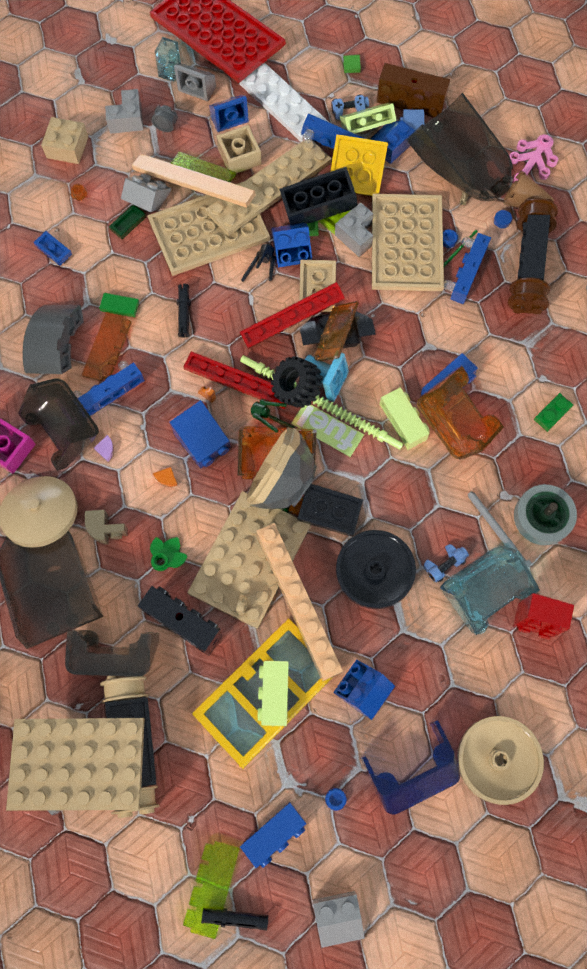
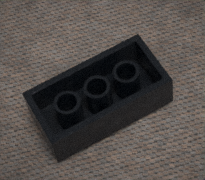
M347 167L279 189L290 225L305 222L310 224L352 210L358 205Z

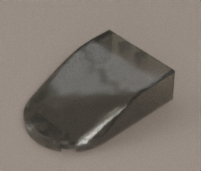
M464 93L425 126L422 124L407 139V142L427 166L449 183L477 200H497L512 185L511 169H513L510 156Z
M69 530L60 539L41 547H23L15 544L5 536L6 540L0 547V582L15 636L26 649L103 617L90 577Z

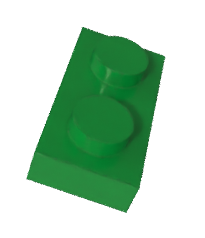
M559 393L534 418V421L548 432L574 405Z

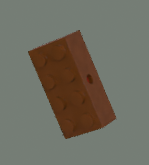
M384 63L379 78L376 103H393L395 108L403 110H424V115L440 119L446 102L450 79Z

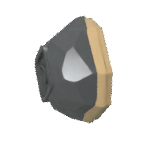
M288 427L280 435L265 458L248 492L246 501L250 502L249 505L262 509L287 508L290 505L295 507L312 483L317 465L314 464L311 451L297 429Z

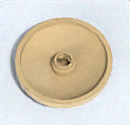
M48 476L28 479L15 486L4 498L0 506V527L5 535L17 545L41 547L51 544L67 533L73 525L78 510L77 499L71 488L60 479Z
M493 716L479 720L464 733L458 747L457 763L464 783L477 797L487 802L499 805L518 803L530 796L541 780L544 768L541 746L535 735L524 724L515 719Z

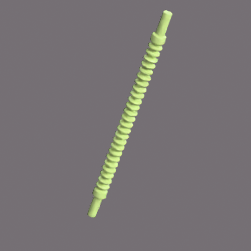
M244 355L241 357L240 362L255 369V372L259 375L263 374V377L268 376V379L273 380L272 374L275 373L274 369L270 370V367L266 368L265 364L257 363ZM316 396L317 399L313 404H317V407L322 406V409H327V412L331 411L332 415L336 414V417L340 416L341 420L345 419V422L349 421L350 425L354 424V427L358 426L359 430L363 429L364 433L367 431L368 435L372 434L373 438L377 437V440L380 442L385 441L399 450L402 448L404 443L387 435L388 432L385 430L380 431L379 427L371 426L370 422L362 421L361 417L356 418V414L351 415L352 412L347 413V409L342 410V407L338 408L337 404L329 403L328 399L324 400V397Z

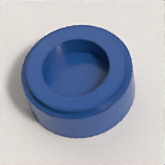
M506 210L498 211L494 217V224L502 229L509 227L512 221L511 213Z
M451 229L444 230L443 246L446 248L454 247L458 240L457 233Z
M339 788L330 789L325 796L327 806L334 811L341 810L347 801L345 793Z

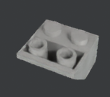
M147 174L133 175V177L125 178L121 199L149 212H154L160 209L171 192V188L166 186L165 182L152 180L151 176Z

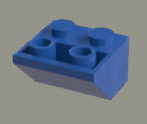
M306 222L271 228L278 268L298 265L300 260H312L309 227Z
M356 659L333 693L372 720L395 685L382 673Z

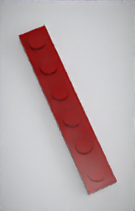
M335 282L240 331V334L247 348L250 349L345 300V297L338 283Z
M192 351L183 366L186 371L257 399L280 402L274 396L275 393L272 392L273 385H271V382Z

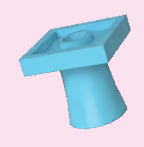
M337 352L331 365L312 355H308L305 360L315 364L321 371L320 375L323 376L321 383L323 384L327 399L335 402L349 373L345 354Z

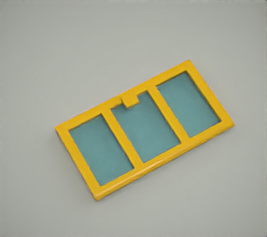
M289 618L192 713L242 769L285 727L262 726L261 721H258V708H262V700H258L259 687H263V678H259V666H263L264 661H289L287 724L332 679L329 678L322 682L298 627Z

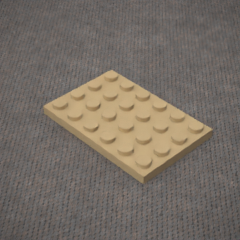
M204 195L148 215V220L172 276L270 241V235L260 214L228 236L205 213V209L219 200V198Z
M372 194V290L443 291L442 195Z
M242 491L187 593L258 629L279 589V585L256 537V531L275 523L293 562L311 524L298 521L297 517L280 509L253 507L249 505L250 502L246 501L248 494ZM240 594L247 595L248 597L246 613L244 615H239L236 612Z
M144 718L14 719L6 811L140 810Z

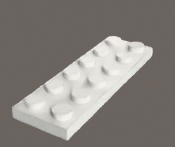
M265 62L239 83L300 142L308 138L301 135L308 113L327 121Z

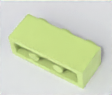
M384 103L340 116L341 126L343 129L355 134L396 122L393 103Z
M401 387L381 397L379 405L407 450L428 439L430 430L427 424L421 421L419 411L411 405L409 395L403 392Z
M264 661L263 666H259V678H263V687H259L258 700H262V708H258V721H261L262 726H287L289 661Z

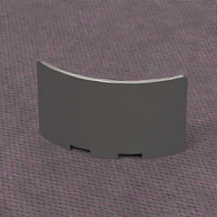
M44 305L33 314L27 325L23 340L22 353L25 373L63 374L72 368L71 344L69 340L70 336H74L78 327L84 323L81 305Z

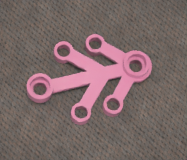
M544 134L540 135L535 141L519 140L516 147L519 152H524L526 149L531 148L537 149L523 154L512 152L508 160L511 164L529 160L522 170L527 175L536 163L539 177L545 180L550 175V169L545 167L541 156L542 152L547 157L546 163L549 167L556 166L558 157L553 155L551 150L553 146L552 137ZM517 173V174L514 176L513 183H514L515 181H518V179L516 178V176H517L519 173Z

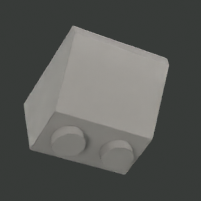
M175 64L174 70L178 91L208 101L216 88L215 75L186 64Z
M355 891L313 900L321 948L365 939Z

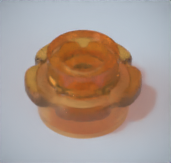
M75 184L72 186L70 195L73 199L81 201L87 197L88 192L83 185Z

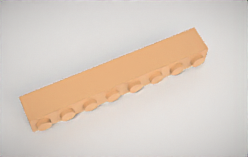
M275 523L257 530L256 537L322 682L342 673L343 670Z

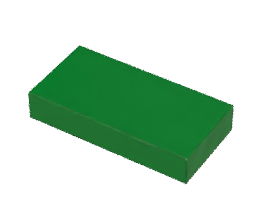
M104 293L99 309L102 312L135 318L139 300Z

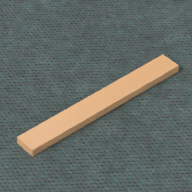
M140 154L132 164V168L135 171L246 208L256 196L254 190Z

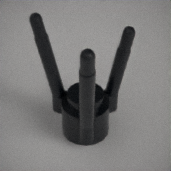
M263 244L260 251L257 252L256 257L242 277V282L245 281L256 262V268L258 269L262 262L268 263L269 261V281H272L276 256L273 255L274 248L271 245Z

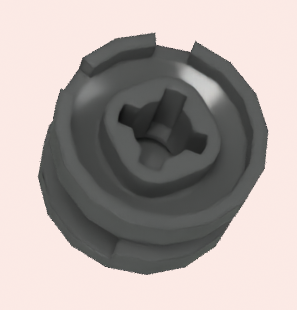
M158 105L151 119L152 124L163 132L173 131L174 124L178 119L177 113L175 111L172 112L171 107L166 105L160 107Z

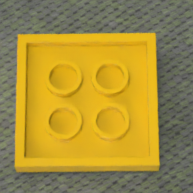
M336 135L330 172L347 167L356 194L367 196L379 194L388 142Z

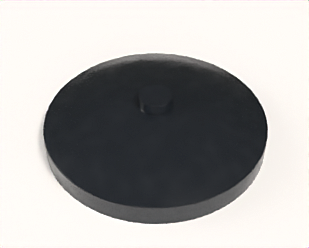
M368 530L353 536L344 544L337 558L336 576L341 590L352 602L368 609H385L402 601L410 592L416 576V564L410 548L398 536L382 530Z

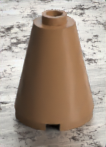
M520 171L516 176L518 181L511 184L503 203L519 208L524 200L528 198L552 200L554 198L525 172Z

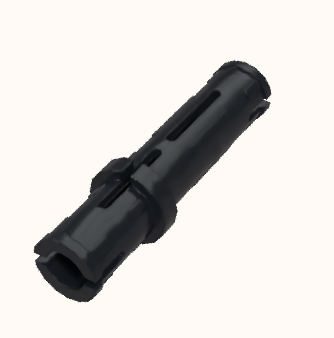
M179 284L178 299L176 300L178 306V337L185 338L184 334H186L187 338L190 336L189 306L191 305V300L189 299V285L183 284L182 288V284Z
M203 907L201 923L221 925L222 928H225V926H235L267 931L269 915L227 911V908L216 910Z

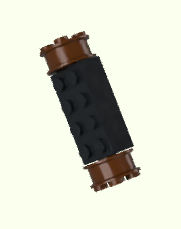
M528 198L518 208L520 217L517 219L516 225L523 233L518 279L510 284L509 291L511 296L508 299V306L513 309L514 313L541 314L549 306L547 295L550 293V285L544 281L548 234L556 228L557 221L555 217L558 214V207L552 199Z

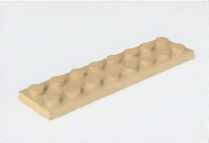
M306 138L239 185L255 191L256 196L247 208L219 199L207 207L205 213L229 236L282 198L280 188L311 178L328 166L332 158L312 139Z

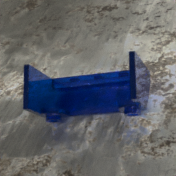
M438 720L430 723L440 743L434 748L432 753L436 767L400 785L391 773L383 772L375 776L367 757H360L377 796L387 813L398 814L458 783L460 772L456 757Z

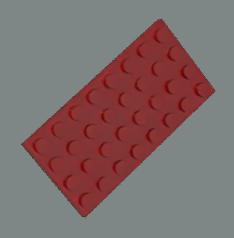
M164 0L150 11L152 19L238 83L286 45L283 37L231 0Z

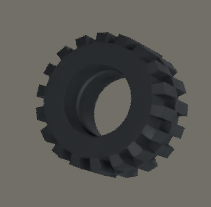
M292 356V358L287 357L285 361L282 360L280 366H276V371L272 374L273 380L271 385H273L272 392L275 393L274 396L280 402L297 408H304L305 405H311V401H316V396L320 395L321 392L319 390L323 386L321 383L323 376L320 375L321 371L315 364L300 357ZM299 377V383L294 389L295 381Z

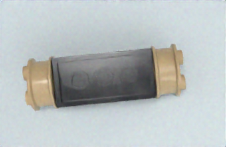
M141 672L130 673L124 678H120V675L107 676L106 681L100 683V686H104L105 700L102 701V704H104L105 718H144L140 810H115L111 812L112 815L118 814V818L131 817L134 811H139L141 815L154 813V808L160 807L159 804H156L155 789L158 787L156 785L148 694H145L144 680H146V677L141 676Z

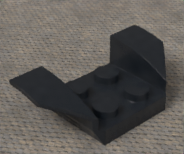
M354 310L352 312L312 316L300 329L303 346L316 344L320 352L356 347L360 343L361 337L376 335L373 320Z

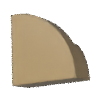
M240 594L236 608V612L239 615L246 613L247 595Z

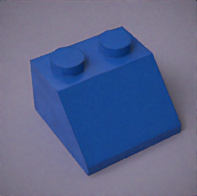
M244 95L231 97L230 99L209 105L210 116L217 132L249 122L247 98Z
M403 120L384 125L369 140L388 142L385 160L391 164L413 144L415 130Z

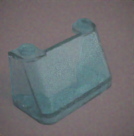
M502 545L493 548L440 586L445 597L469 630L475 635L485 632L489 625L487 618L515 598L525 599L532 593H537L540 590L520 552Z

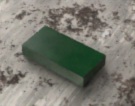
M131 205L109 226V229L119 238L124 239L146 218V214L135 205Z

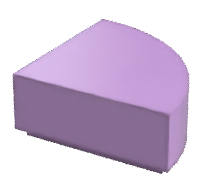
M107 435L94 449L109 462L113 455V443Z

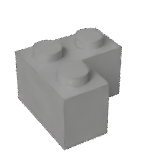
M138 89L121 90L122 104L105 106L106 121L110 134L142 131V106Z
M359 203L335 225V236L358 257L372 247L373 235L367 229L372 225L373 213L362 203Z

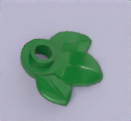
M156 537L150 545V551L153 555L151 565L156 571H165L169 567H180L187 559L186 554L179 552L180 541L178 537L171 538L164 543ZM164 559L165 562L162 565H158V560Z

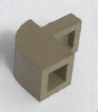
M105 510L85 511L86 530L97 542L108 545V537L111 539H121L122 536H128V528L125 524L108 525V514Z

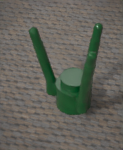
M261 399L260 402L256 401L252 405V417L265 424L277 433L279 430L266 421V418L291 429L295 428V426L270 415V408L267 406L286 407L287 404Z

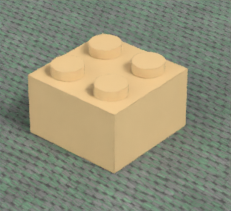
M51 117L41 144L46 157L79 164L88 139L84 123Z
M249 125L216 136L219 153L230 176L262 165L261 151Z

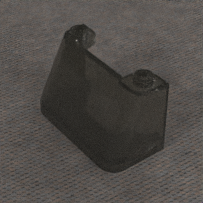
M55 378L29 385L18 414L28 425H42L59 450L53 453L51 462L57 471L64 469L95 440L99 429L64 380Z
M92 630L67 631L65 667L69 673L74 675L144 676L151 668L159 644V632L141 633L139 640L130 644L128 648L99 647V637Z

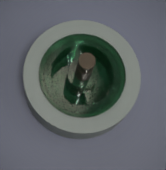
M546 484L537 485L527 490L518 500L514 509V521L521 535L530 542L538 545H552L560 542L573 530L577 521V510L572 498L561 488Z

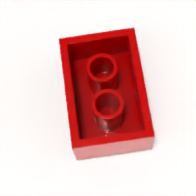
M532 593L518 603L513 626L519 628L520 632H535L541 638L550 639L570 629L574 605Z

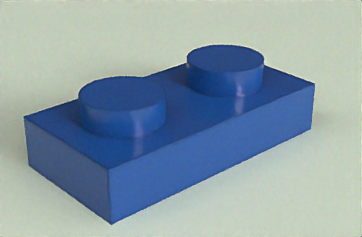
M47 231L33 242L39 250L59 266L72 255L67 247Z

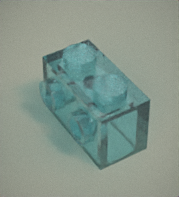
M162 37L155 50L158 77L174 81L176 78L174 66L175 64H181L178 42Z

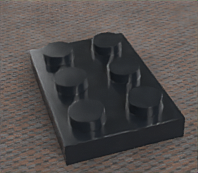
M310 484L304 494L297 520L353 537L363 499Z

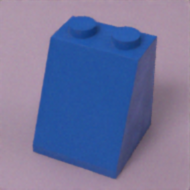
M201 400L170 421L175 437L200 469L204 466H210L215 458L219 455H225L229 448H231L229 439Z

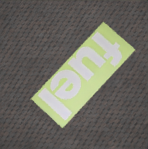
M305 405L304 408H301L291 423L351 457L364 436L363 433L313 405Z

